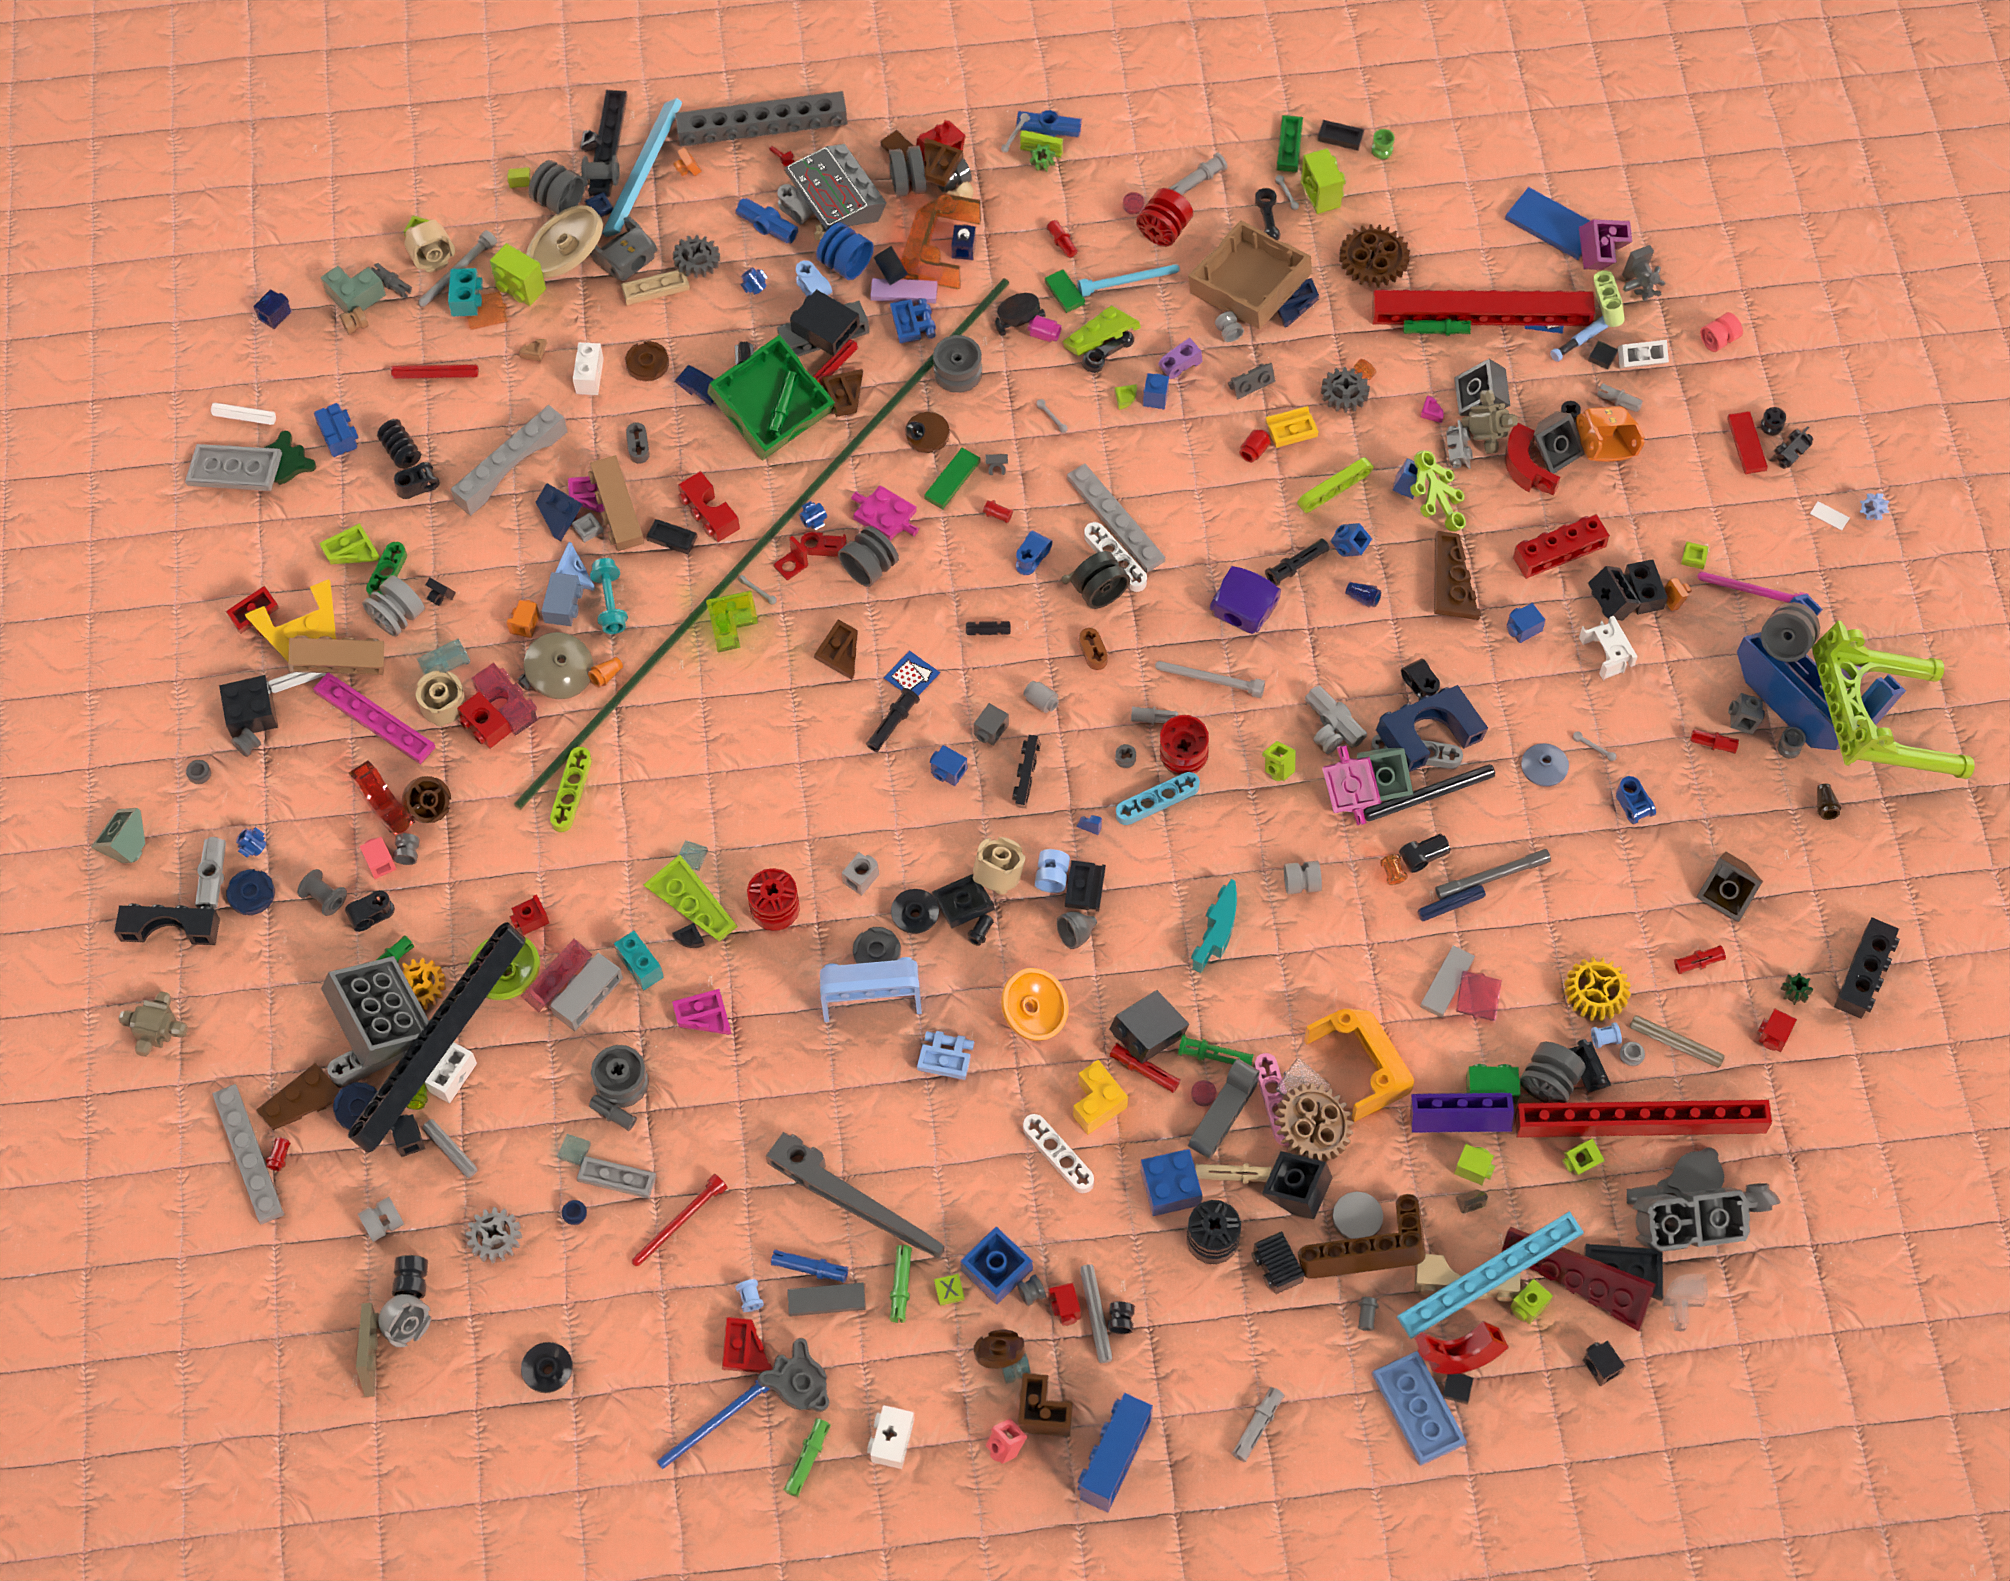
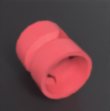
M1730 312L1723 314L1700 330L1703 343L1712 352H1717L1727 346V343H1732L1743 335L1740 321Z

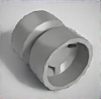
M1319 861L1304 862L1303 866H1300L1299 863L1284 864V883L1287 895L1301 893L1303 889L1307 893L1322 890Z
M390 1197L378 1202L375 1209L369 1207L358 1213L373 1242L385 1236L386 1230L394 1231L405 1225ZM386 1214L388 1218L381 1223L379 1216Z

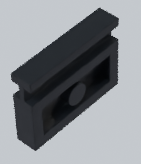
M1071 860L1065 907L1082 910L1093 909L1099 912L1106 865L1102 864L1100 866L1095 865V863Z

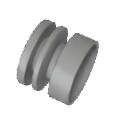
M390 575L379 586L382 594L374 591L370 595L371 598L367 597L362 602V605L367 614L381 629L391 636L397 637L402 632L401 629H405L408 626L405 618L413 621L425 610V607L418 595L405 582L396 576Z

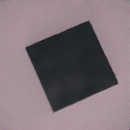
M974 874L932 891V895L937 900L939 908L951 929L995 910L994 903L984 887L973 880Z

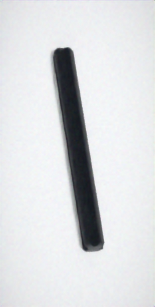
M1488 764L1413 791L1414 795L1390 799L1367 807L1363 812L1365 819L1370 822L1488 780L1495 776V769L1492 764Z

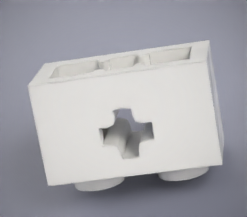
M1667 340L1618 346L1620 369L1668 363Z
M578 342L573 374L576 394L598 395L604 360L601 344Z
M453 1042L425 1081L429 1093L450 1104L477 1064L473 1053Z
M883 1405L882 1412H877L874 1421V1428L877 1429L875 1438L871 1437L868 1444L867 1453L871 1454V1462L902 1469L915 1420L914 1412ZM890 1432L894 1433V1437L887 1441L886 1437L889 1436Z

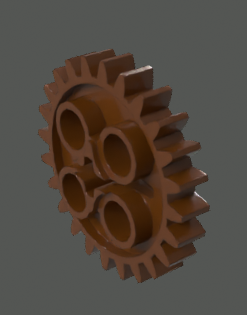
M1372 224L1369 225L1367 230L1364 226H1361L1360 232L1353 229V235L1347 234L1346 240L1342 241V247H1340L1339 262H1342L1341 268L1346 269V276L1353 274L1352 281L1360 279V285L1366 281L1368 282V287H1371L1372 283H1376V286L1379 288L1380 282H1383L1386 286H1388L1389 280L1395 283L1397 277H1403V272L1407 271L1410 261V250L1407 249L1408 243L1403 242L1404 237H1397V231L1390 233V227L1381 230L1380 224L1377 229H1374ZM1382 242V244L1379 247V252L1376 253L1379 243ZM1371 259H1373V262H1372V265H1371L1370 269H1367L1368 266L1370 265Z

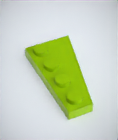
M680 854L643 884L647 889L719 942L738 927Z

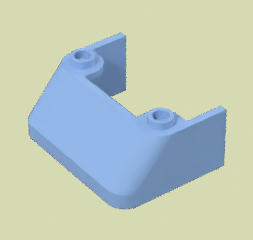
M902 957L894 961L848 965L831 963L825 965L820 970V997L824 1022H829L828 1002L915 995L917 1014H922L918 964L910 957Z

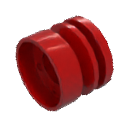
M1160 188L1137 216L1136 224L1143 236L1151 242L1164 247L1172 246L1192 219L1193 209L1188 200L1180 193L1169 188Z
M1178 715L1170 718L1163 725L1160 732V759L1164 767L1177 775L1186 772H1199L1205 766L1209 753V732L1205 724L1191 715Z
M776 868L764 869L752 877L747 887V897L751 917L755 923L763 929L771 931L783 930L791 926L798 918L800 911L797 886L793 877L786 871Z

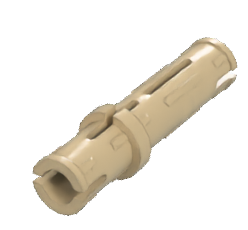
M1196 1164V1173L1198 1179L1243 1181V1184H1248V1181L1267 1182L1271 1173V1167L1249 1166V1164H1244V1166ZM1209 1171H1214V1172H1231V1174L1209 1173ZM1236 1172H1237V1173H1257V1175L1235 1174V1173H1236Z

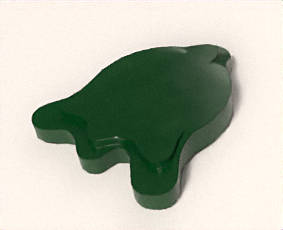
M282 431L274 443L264 447L280 449L282 452L274 482H278L279 485L292 480L300 473L312 472L316 469L315 461L305 457V450L302 445L291 447L293 438L289 431Z

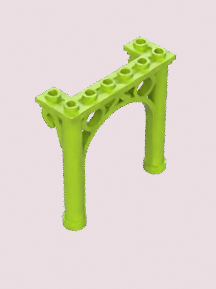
M1837 621L1811 647L1845 765L1849 766L1856 760L1951 774L1961 779H1968L1972 776L1975 763L1971 756L1899 744L1894 741L1891 729L1885 727L1878 728L1874 724L1862 702L1860 684L1865 673L1882 672L1938 682L1944 674V663L1942 660L1936 658L1922 659L1867 649L1863 646L1865 639L1862 631L1858 629L1847 631L1842 621ZM1841 668L1849 674L1852 680L1844 677Z

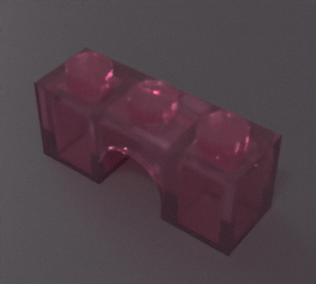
M493 662L471 678L475 690L480 692L490 703L500 698L508 700L498 711L508 720L511 732L515 736L538 720L535 712L537 710L536 705L530 698L528 700L524 698V693L517 683H511L509 680L510 676L503 667L499 669Z

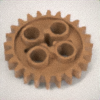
M1303 1083L1298 1089L1293 1087L1289 1093L1287 1092L1282 1097L1283 1100L1277 1104L1280 1109L1275 1112V1115L1280 1118L1274 1124L1281 1126V1129L1276 1134L1284 1135L1285 1138L1281 1141V1144L1287 1142L1290 1144L1288 1152L1295 1149L1296 1155L1301 1156L1303 1154L1304 1157H1313V1159L1320 1161L1322 1159V1161L1327 1162L1331 1158L1335 1159L1346 1150L1345 1146L1351 1142L1348 1137L1353 1134V1131L1348 1128L1354 1122L1347 1120V1117L1352 1113L1344 1112L1343 1108L1346 1107L1347 1103L1340 1104L1338 1102L1340 1095L1331 1096V1088L1324 1092L1322 1084L1315 1089L1314 1083L1309 1084L1307 1087ZM1301 1104L1307 1108L1308 1112L1302 1109ZM1324 1112L1329 1114L1330 1119L1325 1116ZM1297 1127L1303 1130L1304 1135L1298 1131ZM1321 1134L1325 1136L1327 1142L1321 1138Z

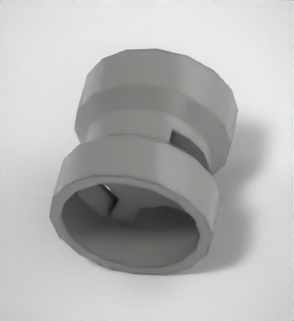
M1232 311L1224 312L1215 320V325L1218 330L1222 331V337L1226 342H1233L1244 333L1242 325L1237 323V317Z

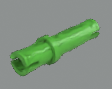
M902 1245L896 1247L893 1291L890 1292L892 1303L889 1320L894 1323H898V1319H900V1323L906 1321L907 1301L910 1300L908 1284L912 1247L904 1245V1249H902Z
M819 1418L815 1419L813 1428L808 1438L804 1439L802 1443L804 1446L783 1489L787 1494L799 1497L818 1453L822 1452V1444L831 1427V1424H828V1422Z

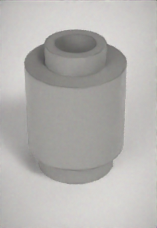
M1031 681L1023 693V696L1026 697L1029 703L1044 713L1052 712L1059 703L1058 694L1041 682Z

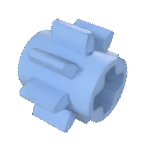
M1868 493V499L1860 501L1862 504L1860 513L1867 515L1866 520H1873L1874 518L1875 520H1882V514L1889 513L1887 510L1889 501L1883 499L1882 493H1877L1876 495Z

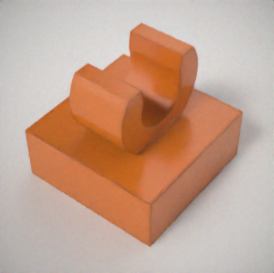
M685 147L678 151L681 159L675 161L673 165L681 176L686 175L689 171L694 176L702 172L693 156Z
M1678 578L1670 579L1664 587L1668 597L1666 603L1671 611L1678 610L1688 598V593L1692 592L1687 583L1681 584Z

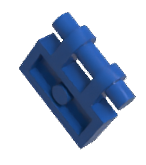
M925 298L919 299V305L913 306L911 299L890 303L899 344L920 340V332L923 331L929 339L936 336L935 322L931 319L930 315L932 313L931 307L927 304ZM916 316H921L923 321L917 322Z

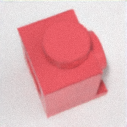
M1010 1418L992 1427V1434L985 1445L991 1451V1458L1002 1464L1017 1457L1027 1438L1026 1434ZM1008 1432L1013 1437V1439L1010 1440L1006 1436Z

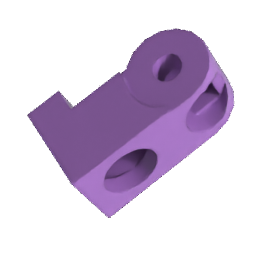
M1189 337L1164 355L1159 361L1158 366L1169 376V379H1174L1194 365L1196 367L1203 362L1202 352Z

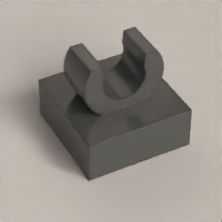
M1008 454L985 455L986 464H991L988 469L989 474L993 475V468L999 466L1002 470L1001 474L1005 475L1006 469L1003 464H1008Z

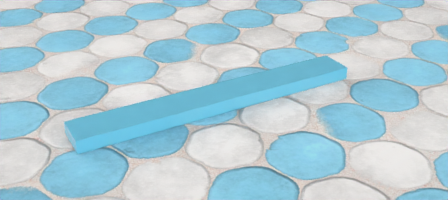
M678 98L664 103L602 231V234L607 238L621 232L624 218L629 215L675 120V113H678L682 105Z
M1569 1211L1399 1314L1397 1319L1409 1338L1412 1339L1580 1237L1584 1232Z

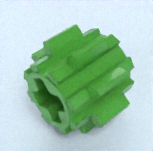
M1038 144L1036 150L1030 151L1032 155L1030 163L1036 165V171L1045 169L1047 172L1049 166H1055L1053 158L1056 154L1055 151L1051 152L1049 145L1041 147Z

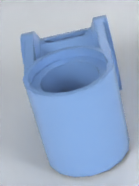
M801 261L797 264L796 283L805 293L806 297L812 295L816 289L826 295L832 293L830 283L822 276L812 262Z

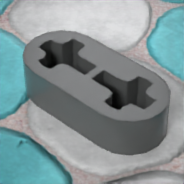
M639 422L631 423L626 429L629 456L634 463L641 464L646 462L650 456L647 432L643 424ZM639 431V439H635L634 432ZM636 447H641L640 455H637Z

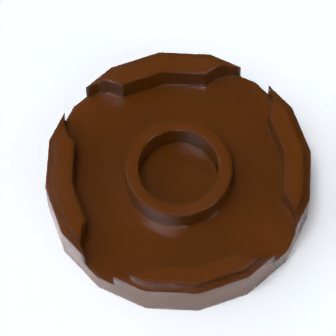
M644 341L643 344L639 345L637 343L627 351L625 357L626 369L630 376L636 380L654 381L667 372L669 356L664 346L657 342Z
M922 412L913 416L908 421L907 425L911 421H917L925 427L924 436L920 440L911 439L906 435L909 445L918 452L932 453L933 450H940L947 444L950 429L948 422L943 416L934 412Z
M1012 1330L991 1331L984 1339L983 1336L980 1337L974 1344L975 1359L986 1368H1006L1017 1363L1025 1354L1024 1339Z

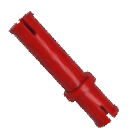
M1119 1043L1115 1044L1109 1057L1128 1066L1127 1069L1131 1072L1134 1070L1171 1091V1093L1176 1091L1181 1082V1079L1176 1078L1149 1061L1141 1064L1136 1057L1130 1054L1128 1049L1119 1045Z

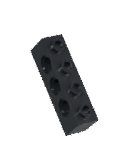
M1871 917L1834 1008L1862 1019L1866 1011L1871 1012L1876 999L1872 998L1874 991L1879 992L1884 981L1883 978H1880L1882 971L1887 972L1892 961L1888 957L1890 951L1895 952L1900 939L1896 937L1899 928ZM1872 946L1879 947L1881 951H1876ZM1864 966L1871 967L1873 972L1866 970ZM1856 986L1864 988L1866 992L1859 991Z

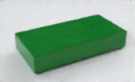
M1064 269L1045 277V284L1066 313L1085 305V299Z

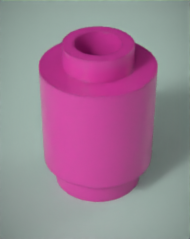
M1036 315L1034 319L1029 321L1027 330L1030 331V336L1047 342H1057L1062 326L1057 324V321Z

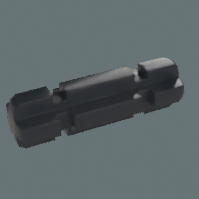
M979 621V624H976V622L966 623L967 635H976V633H979V635H998L999 632H1001V635H1009L1011 633L1010 621H1001V623H997V621Z

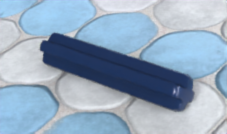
M1482 885L1475 886L1420 908L1417 911L1421 921L1429 920L1484 898L1486 896L1485 890Z

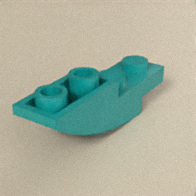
M1233 879L1229 881L1227 886L1223 885L1217 895L1219 898L1217 903H1212L1206 913L1208 928L1202 939L1204 942L1201 947L1197 946L1192 953V969L1200 974L1212 955L1220 959L1222 958L1230 941L1237 906L1236 881Z

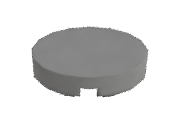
M1356 1191L1347 1193L1339 1198L1334 1206L1332 1220L1335 1229L1346 1239L1376 1235L1382 1227L1383 1211L1381 1205L1374 1197L1367 1193Z

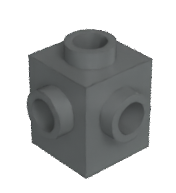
M1740 693L1738 698L1731 702L1728 709L1731 728L1752 735L1765 716L1763 700Z

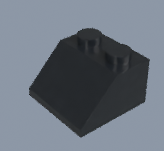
M1280 1151L1262 1194L1293 1215L1315 1220L1333 1177L1327 1162Z

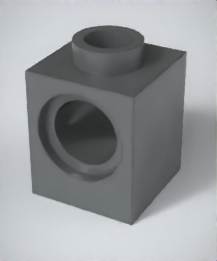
M988 703L974 722V735L979 741L983 743L988 742L994 746L1009 726V714Z

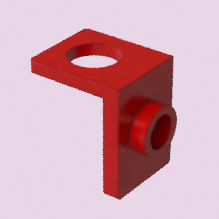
M794 536L789 538L791 552L773 564L774 568L787 581L809 566L808 550ZM789 561L796 565L792 571H785L782 568L783 564Z

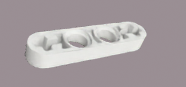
M1097 522L1089 523L1085 527L1084 537L1090 547L1098 553L1103 552L1102 548L1106 545L1113 546L1115 550L1112 554L1118 562L1126 561L1129 564L1124 569L1130 577L1128 589L1134 592L1144 590L1147 585L1145 571L1103 525ZM1092 531H1093V533L1099 532L1098 537H1097L1095 534L1091 535V532H1092ZM1133 577H1134L1135 579H1137V580L1141 578V582H1140V583H1139L1138 581H1134V582H1133Z
M1037 1114L1027 1116L1023 1123V1130L1028 1139L1078 1193L1089 1192L1094 1185V1175L1043 1117ZM1030 1123L1034 1125L1039 1123V1131L1043 1134L1040 1139L1036 1129L1029 1130ZM1048 1139H1053L1058 1145L1054 1150H1047L1043 1146L1044 1142ZM1064 1157H1070L1074 1164L1070 1168H1063L1059 1162ZM1078 1167L1080 1177H1088L1087 1185L1084 1183L1078 1184V1176L1074 1173Z

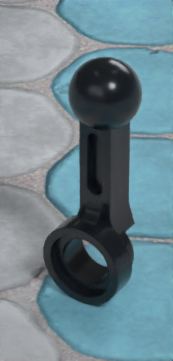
M1262 188L1255 194V203L1263 215L1264 232L1278 241L1280 239V231L1275 227L1272 207L1276 204L1277 194L1270 188ZM1262 199H1269V200H1271V201H1269V202H1263V201H1261V200H1262Z
M1130 331L1122 332V337L1097 347L1096 350L1087 352L1083 356L1082 366L1089 372H1100L1106 357L1123 347L1128 348L1134 344V335ZM1089 358H1095L1099 362H1093Z

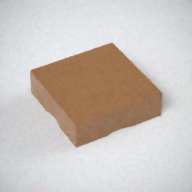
M1240 220L1222 239L1217 249L1206 256L1188 275L1190 293L1225 312H1234L1238 319L1260 330L1312 274L1311 256L1287 243L1271 238L1265 232Z

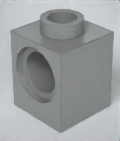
M858 852L842 872L843 884L862 896L879 876L877 861L869 855L864 856ZM859 870L867 871L865 874L862 875L857 874Z

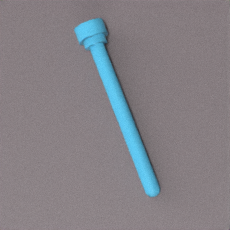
M1175 264L1093 282L1086 278L1078 280L1077 285L1081 295L1086 297L1094 293V290L1178 273L1180 267Z

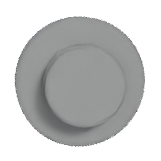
M1628 1042L1621 1047L1620 1058L1625 1064L1637 1066L1643 1062L1645 1051L1639 1043Z

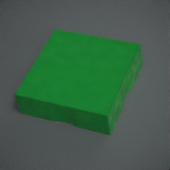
M780 334L756 350L746 361L733 366L710 382L707 392L762 461L831 413L835 404L820 383L805 370L798 356ZM793 371L799 375V379L789 405V415L783 423L781 434L778 432L773 436L766 431L772 416L771 409L775 407L785 372Z

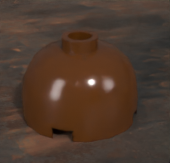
M422 776L412 780L405 787L402 795V806L411 819L420 823H435L443 819L449 812L451 793L448 786L441 779L432 776Z

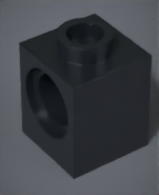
M401 1115L392 1126L391 1131L396 1147L401 1157L424 1150L425 1146L414 1115Z
M1608 1340L1602 1344L1596 1342L1586 1349L1587 1353L1582 1361L1599 1386L1622 1374L1625 1365Z

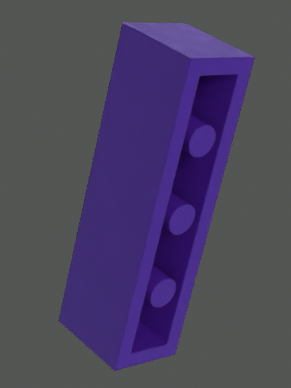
M1512 1093L1411 1094L1410 1120L1412 1133L1512 1132L1514 1117Z

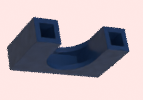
M1458 685L1452 688H1443L1433 696H1424L1414 704H1405L1393 713L1386 712L1380 717L1376 732L1387 748H1404L1409 772L1425 766L1430 756V751L1415 730L1414 724L1416 722L1432 719L1443 723L1450 729L1463 749L1482 741L1488 730L1487 725Z

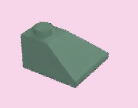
M1382 748L1357 753V759L1370 756L1381 801L1414 795L1404 748Z
M138 808L118 809L91 847L120 863L137 861L142 855V848L145 845L141 810Z

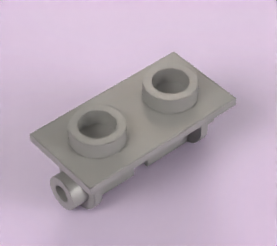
M1458 420V427L1450 426L1446 431L1448 447L1456 446V448L1448 449L1450 464L1453 468H1460L1462 464H1466L1468 469H1471L1470 460L1473 459V454L1470 446H1468V441L1471 439L1468 428H1464L1461 421Z

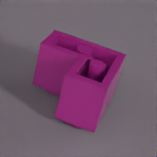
M1593 219L1580 226L1583 268L1586 270H1603L1616 263L1615 250H1619L1633 242L1630 221Z

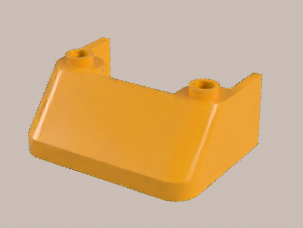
M1340 1009L1306 1027L1304 1038L1306 1045L1336 1030L1340 1033L1354 1031L1378 1070L1373 1073L1370 1080V1086L1375 1094L1354 1104L1351 1117L1353 1122L1411 1093L1414 1086L1413 1076L1372 1012L1362 1009Z

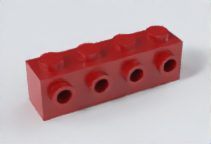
M1597 514L1590 517L1584 516L1575 523L1560 526L1555 531L1544 532L1537 538L1529 541H1521L1515 547L1513 559L1525 579L1607 547L1610 535Z

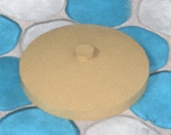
M586 205L574 206L561 211L538 230L530 242L527 256L540 263L544 278L556 277L572 270L597 245L603 230L601 217L592 207Z

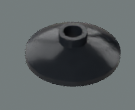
M906 890L900 893L892 903V920L904 932L912 934L923 933L932 928L939 917L938 902L932 894L925 890ZM914 912L920 914L918 917L911 916V914Z
M544 1342L533 1346L525 1354L521 1364L523 1380L532 1390L540 1393H551L562 1388L570 1379L573 1370V1362L569 1352L563 1346L553 1342ZM546 1367L553 1368L550 1374L544 1373Z

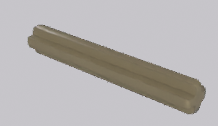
M1638 1015L1634 1016L1630 1024L1631 1029L1717 1068L1722 1065L1725 1058L1724 1054Z

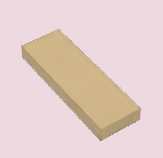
M679 270L621 284L627 305L690 290L685 271L680 273Z

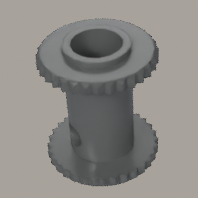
M613 155L612 162H588V157L584 156L581 163V176L585 180V186H588L589 179H613L614 186H617L620 177L617 156Z
M312 870L300 882L297 890L298 896L300 898L313 897L322 904L321 911L323 915H333L345 902L347 891L344 887L334 890L322 881L323 873L321 870Z

